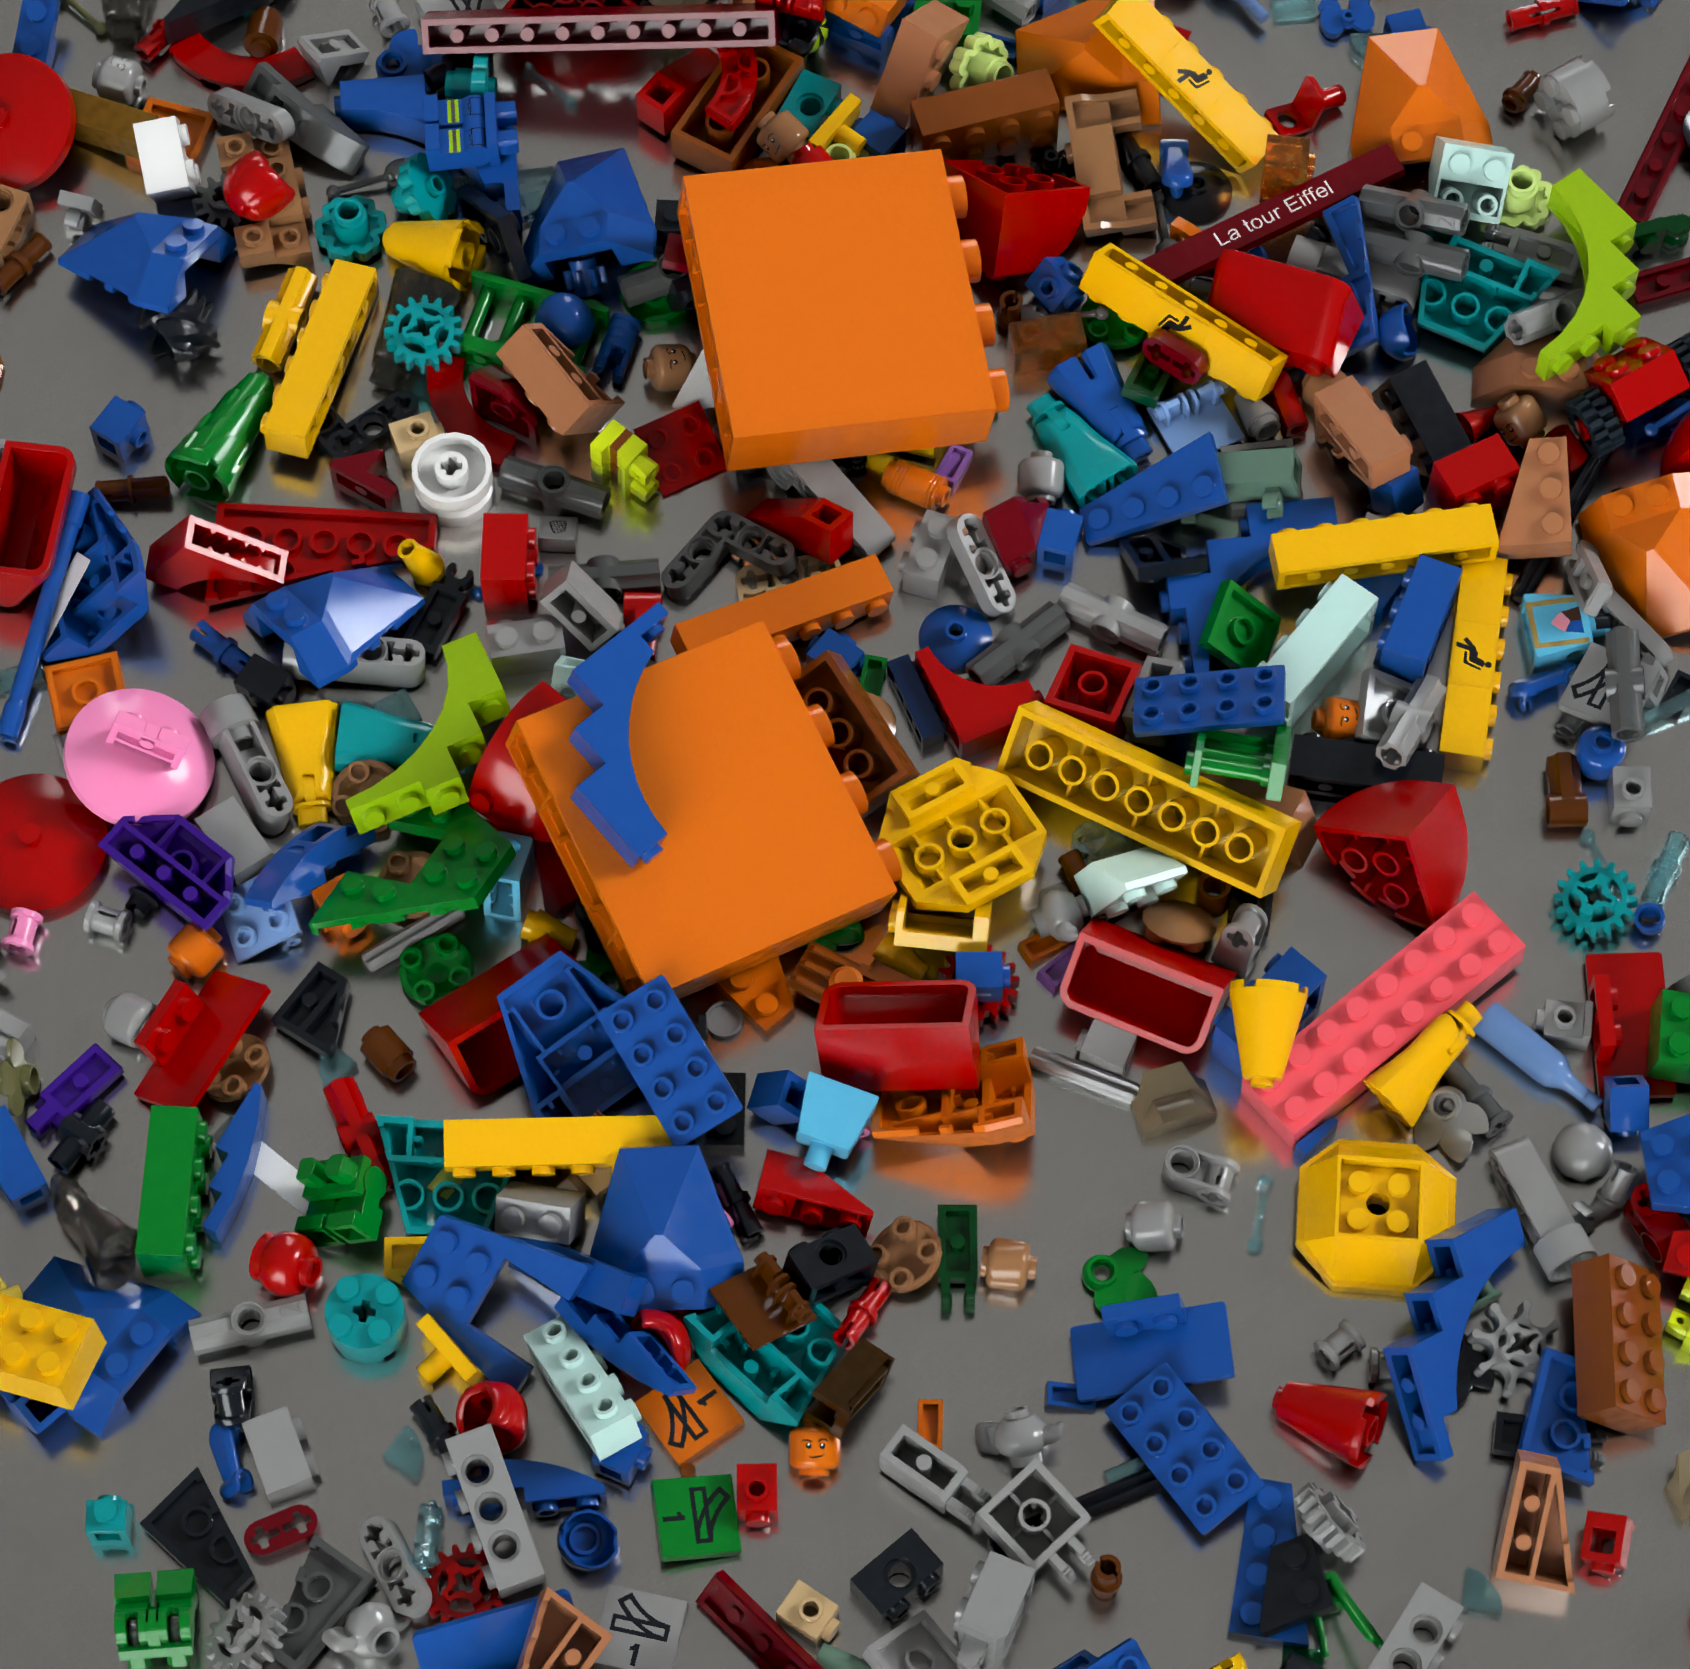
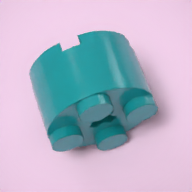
M369 1273L342 1277L326 1300L324 1316L330 1338L346 1359L360 1364L378 1363L385 1360L384 1357L392 1352H396L404 1343L408 1331V1319L404 1303L397 1286L386 1278ZM366 1315H372L367 1317L366 1322H360V1319H364Z

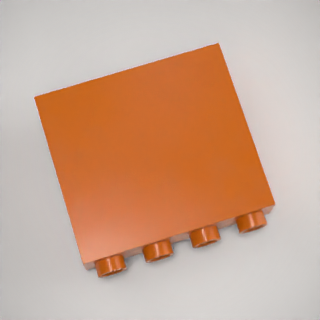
M941 149L683 176L677 215L727 472L987 442L995 413L1008 412L1010 393L1006 372L1003 368L988 369L984 348L993 347L995 344L996 332L993 311L989 303L974 304L970 283H977L981 280L982 268L979 246L976 239H960L956 220L965 219L967 216L968 201L965 182L962 175L947 176Z
M763 620L646 667L642 671L634 692L629 718L631 762L637 783L647 805L667 832L660 845L663 851L648 864L641 860L631 868L570 798L576 787L595 772L593 767L569 741L574 728L593 714L579 696L517 720L505 743L626 995L659 975H664L678 999H681L808 944L811 940H817L877 914L883 910L898 891L894 883L901 880L902 869L897 854L886 839L881 838L873 842L860 816L868 812V800L864 788L852 771L839 773L827 749L835 743L831 722L819 704L806 707L794 681L801 678V666L796 651L785 637L773 640Z

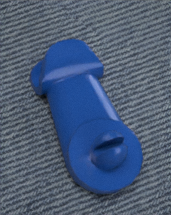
M1184 139L1160 140L1159 157L1160 161H1162L1161 182L1163 185L1170 187L1172 197L1177 199L1183 194L1184 188L1190 187L1193 184L1194 175L1188 160L1189 143L1188 140Z
M1563 661L1555 669L1516 679L1508 686V695L1518 697V706L1522 712H1525L1526 709L1530 711L1533 707V696L1539 695L1543 690L1560 684L1568 685L1570 682L1568 675L1572 670L1577 669L1578 664Z
M214 1423L209 1432V1445L224 1482L220 1486V1495L223 1498H231L239 1491L241 1493L251 1491L254 1486L253 1477L249 1470L242 1469L238 1451L239 1442L245 1437V1433H240L243 1429L234 1425L223 1426Z

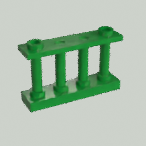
M473 269L471 273L473 294L478 295V298L463 331L464 341L459 342L461 352L460 354L451 353V355L466 359V365L480 369L492 363L503 367L504 363L496 353L519 329L526 309L538 311L542 301L557 292L503 278L492 271L481 272ZM492 299L512 304L499 340L496 341L478 337ZM583 300L594 313V328L607 331L608 325H610V307L604 306V304L597 300ZM590 338L578 348L571 349L575 354L571 361L586 375V367L580 364Z
M1277 725L1276 736L1268 735V738L1219 730L1192 733L1190 745H1194L1196 748L1195 752L1187 751L1184 774L1191 775L1189 787L1197 788L1199 774L1202 772L1260 782V786L1267 787V800L1281 802L1292 727Z

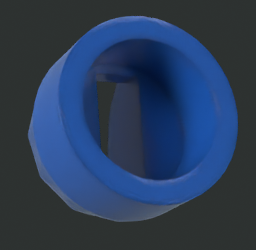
M1644 903L1634 913L1635 925L1644 935H1657L1666 924L1663 909L1655 903ZM1641 920L1659 923L1657 925L1641 924Z

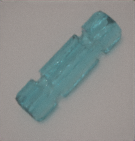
M430 1500L429 1503H422L418 1511L412 1563L417 1565L418 1570L425 1571L426 1568H434L437 1560L443 1509L437 1506V1502L434 1500Z

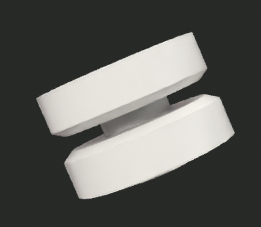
M458 432L442 433L426 440L416 451L411 464L416 502L422 513L437 514L438 524L450 528L468 526L483 517V513H487L490 510L495 498L491 456L485 446L474 437Z

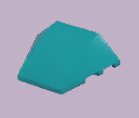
M1427 230L1426 234L1433 238L1435 242L1469 249L1471 256L1466 277L1462 282L1428 274L1422 276L1417 326L1485 352L1505 332L1503 324L1506 323L1508 315L1529 307L1556 280L1561 271L1530 258H1527L1526 263L1460 236Z
M375 1115L407 1235H429L439 1216L443 1214L488 1229L490 1228L495 1216L496 1195L507 1186L510 1177H492V1171H476V1177L465 1178L460 1185L453 1181H443L432 1192L427 1187L441 1169L444 1168L443 1121L416 1120L415 1117ZM455 1189V1192L448 1200L440 1197L441 1191Z
M822 1303L810 1307L818 1317L817 1320L755 1351H752L719 1304L711 1311L700 1315L692 1313L683 1318V1323L706 1370L759 1420L797 1427L813 1398V1390L822 1382L840 1349V1346L833 1340L832 1335L842 1322Z

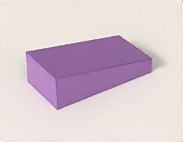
M960 445L949 447L934 472L948 479V487H951L952 492L973 455L972 450Z
M1072 944L1037 973L1036 979L1052 994L1061 986L1074 950Z

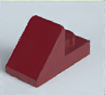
M378 449L334 459L329 464L332 483L383 511L397 512L400 508L401 501L397 485L390 478L381 475L387 466L384 450Z

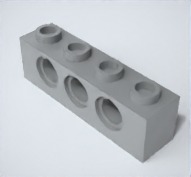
M491 1423L445 1439L448 1452L442 1453L441 1456L448 1476L457 1474L462 1489L454 1491L462 1514L471 1513L475 1527L469 1528L468 1532L475 1552L484 1550L488 1565L481 1568L489 1590L497 1588L500 1598L546 1582L543 1567ZM475 1466H484L490 1472L485 1481L473 1483L467 1478L469 1471ZM490 1503L499 1504L503 1508L501 1516L494 1521H488L481 1517L482 1509ZM500 1542H513L517 1546L514 1555L507 1559L497 1557L494 1554V1550Z
M1421 1582L1368 1669H1394L1393 1664L1398 1661L1409 1663L1413 1669H1438L1444 1659V1656L1439 1651L1447 1640L1453 1644L1465 1625L1464 1622L1459 1620L1464 1607L1426 1583ZM1417 1628H1426L1432 1632L1434 1640L1429 1643L1420 1642L1415 1637L1413 1631Z

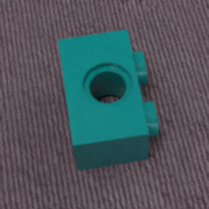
M803 69L779 112L783 110L790 111L809 130L808 141L843 101L841 99V84ZM812 113V114H815V115H813V116H807V115H805V114Z

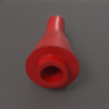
M1497 405L1491 408L1455 413L1471 444H1474L1494 425L1493 417L1499 409Z

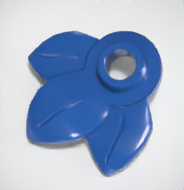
M407 29L394 35L391 38L389 49L383 51L378 56L375 64L376 72L380 78L421 75L424 70L442 61L444 55H423L422 45H418L416 30ZM392 64L400 67L394 71L387 69ZM426 84V91L429 92L431 89Z

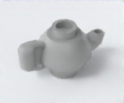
M1057 883L1041 889L1039 892V907L1030 910L1040 938L1051 935L1058 941H1077L1079 932L1084 925L1083 918L1089 916L1082 895L1074 897L1073 893L1069 892L1064 883Z
M1018 1406L1005 1410V1417L1000 1420L999 1424L994 1421H985L978 1423L975 1427L978 1449L983 1453L996 1456L1002 1454L1010 1457L1012 1468H1025L1035 1458L1042 1462L1041 1450L1046 1445L1056 1443L1064 1436L1063 1422L1047 1425L1035 1413L1029 1412L1027 1406Z
M377 1601L365 1602L349 1611L344 1627L337 1626L325 1630L322 1634V1641L336 1653L350 1650L355 1656L360 1658L386 1657L395 1651L400 1641L399 1632L410 1624L412 1618L399 1614L396 1611L394 1612L386 1604Z

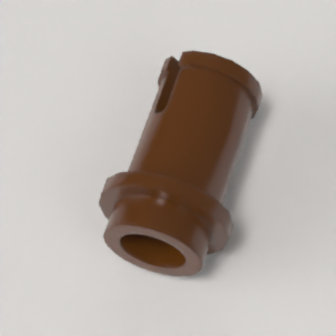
M1526 70L1513 87H1508L1503 91V98L1501 100L1503 107L1511 113L1524 111L1528 106V100L1539 89L1538 84L1541 76L1534 70Z
M1008 290L1000 296V309L996 314V322L1004 331L1013 332L1022 326L1021 309L1023 298L1018 293L1015 300V291Z

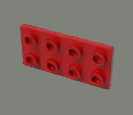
M1660 952L1587 954L1585 957L1588 1000L1593 1001L1592 1040L1598 1096L1604 1100V1076L1643 1075L1649 1084V1098L1675 1097L1677 1092L1676 1082L1646 1077L1651 1006L1662 989H1666L1662 954Z
M216 970L197 996L185 982L175 979L134 1040V1043L153 1062L135 1090L134 1095L139 1100L158 1106L196 1107L271 992L269 987L265 984Z

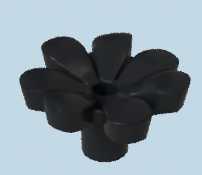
M1047 145L1043 149V155L1034 154L1031 157L1030 164L1034 168L1033 174H1044L1050 177L1053 174L1065 177L1075 174L1074 164L1068 165L1064 149L1057 152L1052 145Z

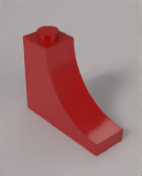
M189 514L150 545L145 574L146 579L176 590L194 582L215 579L249 581L277 589L284 584L289 551Z
M929 646L915 652V662L920 671L918 674L920 680H925L929 690L927 694L930 699L935 701L938 709L937 713L940 719L944 720L947 732L962 760L1005 743L1018 706L1035 700L1044 704L1045 699L1040 690L1034 691L1029 680L1010 685L979 684L961 678L948 670L934 656Z

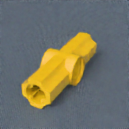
M300 266L288 268L276 299H271L266 306L262 321L263 330L251 356L252 363L257 365L262 371L273 374L277 371H282L301 327H306L307 309L318 285V277L307 268Z

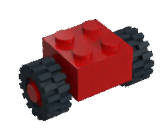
M1690 332L1667 345L1647 337L1634 338L1624 345L1625 349L1614 355L1608 354L1596 359L1592 363L1593 367L1583 372L1590 388L1567 400L1565 403L1567 409L1565 411L1570 417L1568 420L1574 427L1573 431L1579 436L1581 444L1586 446V451L1589 454L1591 453L1592 457L1599 459L1625 444V436L1622 434L1623 429L1618 424L1620 422L1619 419L1628 423L1683 392V396L1686 399L1689 398L1690 400Z

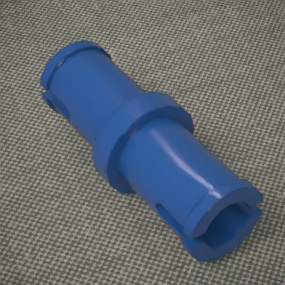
M205 620L198 622L196 626L206 636L193 628L189 639L195 641L212 654L213 661L217 664H225L239 675L251 656L240 649L238 642L232 637L226 638Z

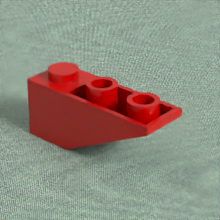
M696 48L657 71L636 94L637 118L663 136H666L680 120L719 64L720 58L718 54L709 48Z
M825 498L765 499L744 516V518L789 540L795 548L829 565L833 564L853 547V512Z
M767 1149L752 1208L762 1210L769 1215H781L800 1220L808 1225H820L831 1229L835 1227L842 1229L855 1223L862 1235L866 1237L874 1211L825 1173L806 1167L803 1164L805 1158Z

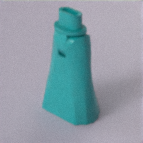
M1046 393L1027 406L1026 410L1033 417L1032 425L1041 443L1047 451L1053 453L1054 458L1064 463L1065 482L1080 508L1105 494L1106 489L1110 491L1137 474V463L1099 435L1079 415L1066 407L1062 401H1055L1049 393Z
M343 701L335 749L334 769L336 772H341L342 769L354 761L367 759L384 762L391 768H399L417 751L432 731L434 724L391 715L363 705Z

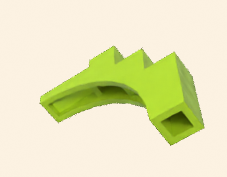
M1580 168L1552 185L1548 208L1565 227L1576 247L1583 272L1584 294L1572 320L1559 336L1539 352L1535 373L1544 382L1556 374H1564L1575 361L1583 356H1591L1599 347L1607 354H1611L1619 348L1625 349L1624 345L1628 341L1638 337V328L1641 320V315L1626 301L1636 290L1635 285L1639 269L1624 255L1634 244L1633 238L1637 223Z
M476 632L442 645L448 669V688L444 705L432 731L417 751L397 770L380 782L345 800L359 835L428 806L431 807L435 816L469 802L458 771L480 761L487 747L480 727L507 716L511 711L504 689Z

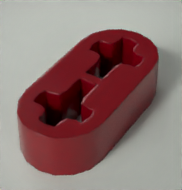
M1154 330L1142 343L1143 353L1151 363L1187 384L1197 383L1209 370L1208 358L1201 350L1168 330Z
M301 1504L291 1506L250 1524L244 1534L246 1549L257 1560L264 1561L275 1558L310 1543L313 1534L318 1535L319 1520L314 1510L309 1506ZM302 1516L304 1521L311 1520V1522L306 1524L307 1531L304 1533H299L297 1528L284 1532L295 1526L294 1519ZM260 1532H264L267 1537L280 1533L268 1540L269 1547L262 1549L259 1544L252 1545L258 1541L257 1534Z

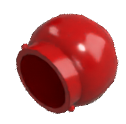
M282 1231L277 1234L266 1232L257 1240L252 1250L249 1272L251 1278L254 1281L260 1282L269 1293L279 1297H293L303 1294L317 1284L322 1273V1260L319 1258L316 1245L308 1236L292 1231Z

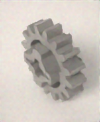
M1308 1482L1295 1493L1294 1500L1298 1503L1297 1508L1303 1513L1300 1515L1304 1521L1302 1527L1321 1546L1324 1552L1327 1554L1334 1552L1337 1557L1341 1556L1345 1562L1349 1561L1351 1563L1366 1551V1545L1362 1541L1363 1536L1358 1532L1360 1528L1356 1523L1358 1520L1357 1516L1334 1491L1327 1493L1325 1489H1320L1316 1483Z
M259 1591L254 1596L244 1592L241 1602L234 1598L230 1599V1609L227 1611L219 1609L218 1614L221 1617L219 1622H213L209 1625L214 1630V1633L205 1638V1643L211 1647L205 1653V1656L212 1661L210 1665L215 1669H262V1663L265 1660L272 1663L275 1660L271 1654L272 1651L280 1649L284 1645L278 1641V1638L287 1633L288 1630L281 1624L287 1618L286 1614L280 1610L282 1606Z

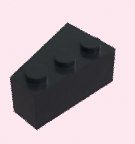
M1426 359L1388 378L1371 393L1377 407L1389 414L1393 427L1400 435H1406L1413 449L1411 455L1416 462L1417 468L1429 481L1435 461L1472 445Z

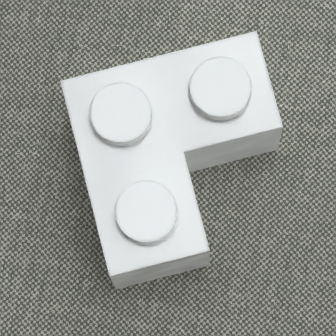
M176 116L134 123L133 129L146 194L155 203L197 195L196 186L201 185L202 182L198 164H194L193 159H189L186 156L185 146L190 145L187 125L180 124V120Z

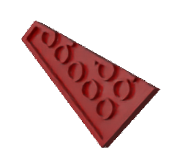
M218 502L215 524L289 552L284 584L277 589L249 581L231 579L207 580L206 606L276 591L284 586L327 573L401 562L403 560L398 555L397 550L401 542L406 539H414L418 544L435 552L439 522L438 515Z

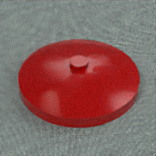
M4 53L0 54V184L28 191L53 175L68 155L76 131L75 102L64 79L50 66L29 55Z
M27 774L0 782V912L10 915L12 908L15 907L33 910L42 916L64 911L86 897L97 885L106 869L109 855L98 844L109 832L107 822L94 814L80 801L71 788L68 779L49 774Z

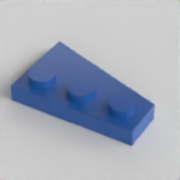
M1546 1347L1541 1351L1517 1449L1557 1457L1563 1479L1591 1487L1594 1484V1472L1590 1469L1589 1458L1591 1438L1590 1433H1587L1586 1419L1577 1416L1575 1357Z

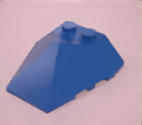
M624 148L557 162L523 246L532 277L521 281V283L530 285L555 280L556 260L610 249L613 250L622 266L656 259L657 229L649 214L645 198L641 193L638 180Z
M137 212L94 224L58 258V265L88 281L93 280V277L104 283L105 290L112 294L117 292L116 290L128 296V302L137 307L169 314L186 298L185 271L198 258L221 263L237 247L236 239L220 226L206 223L198 218Z
M95 487L87 493L91 498L82 527L77 534L68 568L77 552L90 559V563L42 652L43 659L48 662L101 654L149 611L146 574L140 546L100 490Z
M383 565L327 573L284 586L254 602L242 617L244 622L260 637L264 638L275 632L294 650L300 673L319 689L351 672L358 665L357 658L368 648L374 651L381 644L379 638L390 628L396 631L425 604L424 597L397 574Z
M558 951L496 996L530 1106L536 1118L591 1117L597 1110L602 1113L638 1086L597 1018L599 1012L624 998V996L562 951Z
M699 1144L623 1147L619 1149L589 1257L648 1279L637 1312L641 1309L673 1311L716 1307L718 1303L708 1291L709 1288L745 1271L744 1258L740 1248L737 1246L730 1228L731 1225L717 1195L715 1184ZM594 1304V1305H595L597 1308H599V1309H606V1308H603V1307H601V1306H599V1305Z
M55 1256L22 1294L24 1300L94 1319L107 1341L73 1411L67 1410L72 1418L101 1439L127 1408L123 1400L124 1395L169 1341L178 1346L189 1332L188 1320L202 1316L199 1311L171 1291Z

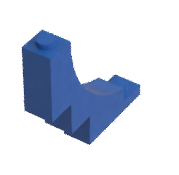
M424 74L339 81L340 96H334L335 115L342 117L343 122L353 131L384 132L425 144L423 95H427ZM514 125L499 126V130L514 129ZM517 154L500 155L501 165L490 166L489 162L482 166L461 168L472 179L480 192L483 191L489 199L499 202L501 207L515 214L521 227L520 231H523Z
M660 602L656 603L573 669L567 680L569 686L593 712L592 715L574 728L569 741L595 770L592 775L576 787L570 798L631 868L641 860L648 864L663 851L660 845L667 835V832L657 821L642 795L632 766L629 747L631 703L642 671L654 653V650L648 644L664 632L665 628L662 625L669 614Z
M1516 1207L1487 1209L1425 1240L1436 1278L1404 1293L1414 1332L1383 1347L1415 1461H1445L1454 1456L1443 1417L1457 1411L1456 1388L1460 1347L1473 1305L1489 1277L1509 1256L1527 1245Z

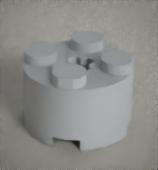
M1582 55L1576 56L1540 77L1539 91L1533 95L1535 104L1542 112L1546 111L1553 122V129L1556 135L1562 140L1569 137L1576 138L1614 116L1616 108L1615 104L1609 105L1606 92L1611 90V87L1605 75L1592 60L1584 63Z

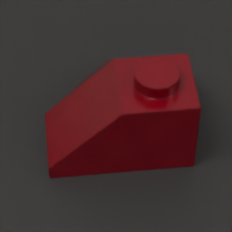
M494 363L472 372L468 379L472 406L482 419L537 445L540 440L538 420L533 404L525 396V389L516 379L510 377L503 367Z
M1014 496L983 512L982 524L1008 578L1013 576L1021 577L1027 574L1036 564L1037 545L1047 508H1049V502L1045 497H1036L1033 502H1027L1023 496Z

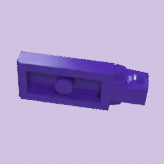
M93 1044L39 1093L40 1099L34 1105L37 1111L26 1120L28 1130L40 1140L54 1126L59 1129L60 1123L68 1114H72L74 1111L81 1113L95 1098L124 1073L123 1067L98 1044Z

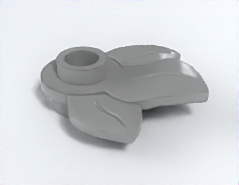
M1451 1086L1440 1087L1432 1093L1428 1101V1110L1418 1118L1415 1124V1144L1424 1151L1440 1144L1441 1149L1448 1157L1458 1163H1462L1472 1151L1473 1134L1479 1135L1489 1131L1488 1117L1479 1105L1467 1102L1460 1090ZM1452 1099L1454 1108L1450 1113H1445L1443 1105L1447 1100Z

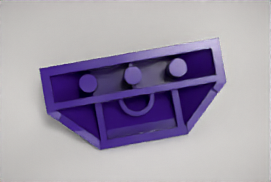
M180 814L143 816L137 822L135 821V816H123L98 844L105 853L139 884L153 892L158 899L187 922L194 923L206 932L232 904L235 858Z

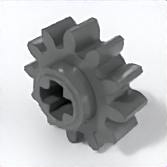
M222 173L220 182H215L212 177H207L208 188L196 187L198 198L193 199L192 204L198 219L218 225L229 233V227L242 226V220L246 222L253 221L241 218L227 205L223 194V183L226 173Z

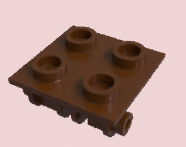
M766 1251L756 1256L754 1259L756 1266L708 1290L752 1351L818 1318L810 1308L811 1304L809 1301L804 1300L797 1291V1285L790 1281L788 1273H784L777 1264V1258L774 1255H769Z

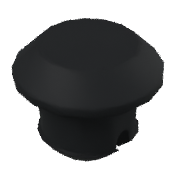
M142 886L129 887L130 898L125 904V909L131 910L132 916L135 914L138 919L145 918L150 908L158 907V900L153 892Z

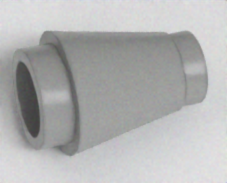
M1238 393L1235 395L1233 402L1236 405L1248 436L1255 438L1258 442L1273 438L1281 427L1278 413L1262 399L1255 402L1243 398Z

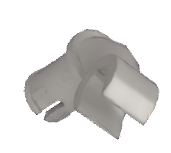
M1615 1160L1605 1184L1596 1192V1200L1590 1205L1581 1200L1571 1205L1578 1211V1214L1573 1217L1575 1222L1582 1225L1586 1234L1590 1233L1599 1221L1608 1217L1618 1208H1624L1626 1204L1624 1198L1638 1172L1636 1168H1632L1633 1165L1622 1160Z

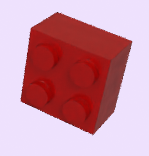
M1496 433L1435 461L1432 467L1426 499L1432 508H1441L1442 510L1459 508L1467 503H1477L1479 505L1491 503L1493 514H1498L1510 505L1520 466L1500 435Z
M483 513L480 582L485 614H530V600H537L535 567L539 565V547L537 545L536 528H530L528 514Z
M1070 644L1044 700V704L1120 738L1125 728L1122 714L1135 686V680L1141 672V664Z

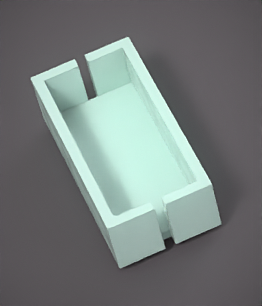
M1343 573L1334 584L1328 582L1322 588L1317 597L1319 602L1312 610L1306 608L1301 613L1295 623L1297 628L1290 636L1285 634L1280 638L1274 647V655L1268 663L1262 661L1257 666H1285L1286 699L1285 723L1282 724L1283 726L1293 728L1372 632L1379 598ZM1277 725L1269 726L1273 730H1277Z

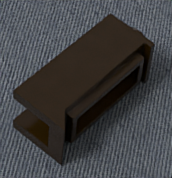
M862 1337L813 1390L812 1396L816 1400L807 1408L803 1416L819 1427L826 1429L831 1435L841 1441L847 1423L881 1386H884L895 1358Z

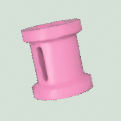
M22 907L12 908L10 913L11 924L7 936L1 939L0 946L5 951L14 955L32 956L35 951V947L32 945L37 928L41 927L44 918L33 910Z

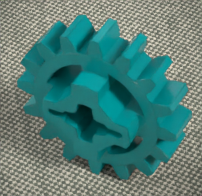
M427 295L422 296L421 303H416L412 297H409V306L406 308L397 304L395 306L397 316L388 314L387 324L390 327L384 328V336L388 340L386 341V348L388 352H394V362L397 364L405 360L407 371H410L414 365H418L421 374H425L427 366L431 365L436 372L440 371L439 362L441 361L451 365V353L460 354L461 345L459 342L464 341L463 330L459 329L462 327L460 316L453 317L454 307L449 305L443 309L442 299L439 297L434 303H428ZM410 320L408 326L403 327L404 324ZM448 336L445 343L438 349L439 344L444 342V339Z
M1595 859L1591 868H1588L1586 863L1581 861L1580 871L1577 873L1568 868L1566 870L1568 882L1558 880V890L1562 893L1554 894L1553 896L1555 905L1559 906L1555 909L1558 919H1565L1563 926L1566 932L1575 927L1577 939L1581 940L1585 933H1588L1592 943L1597 942L1598 934H1604L1609 941L1612 940V930L1616 929L1624 933L1626 930L1623 921H1634L1635 919L1634 912L1629 908L1638 907L1637 897L1632 896L1636 892L1634 882L1626 883L1629 879L1628 872L1623 870L1616 874L1614 862H1610L1606 868H1602L1600 859ZM1613 885L1619 890L1621 901H1618L1616 896L1611 895ZM1602 897L1603 902L1597 900V898ZM1571 900L1580 907L1579 916L1572 911L1570 907ZM1589 900L1595 901L1594 904H1589Z

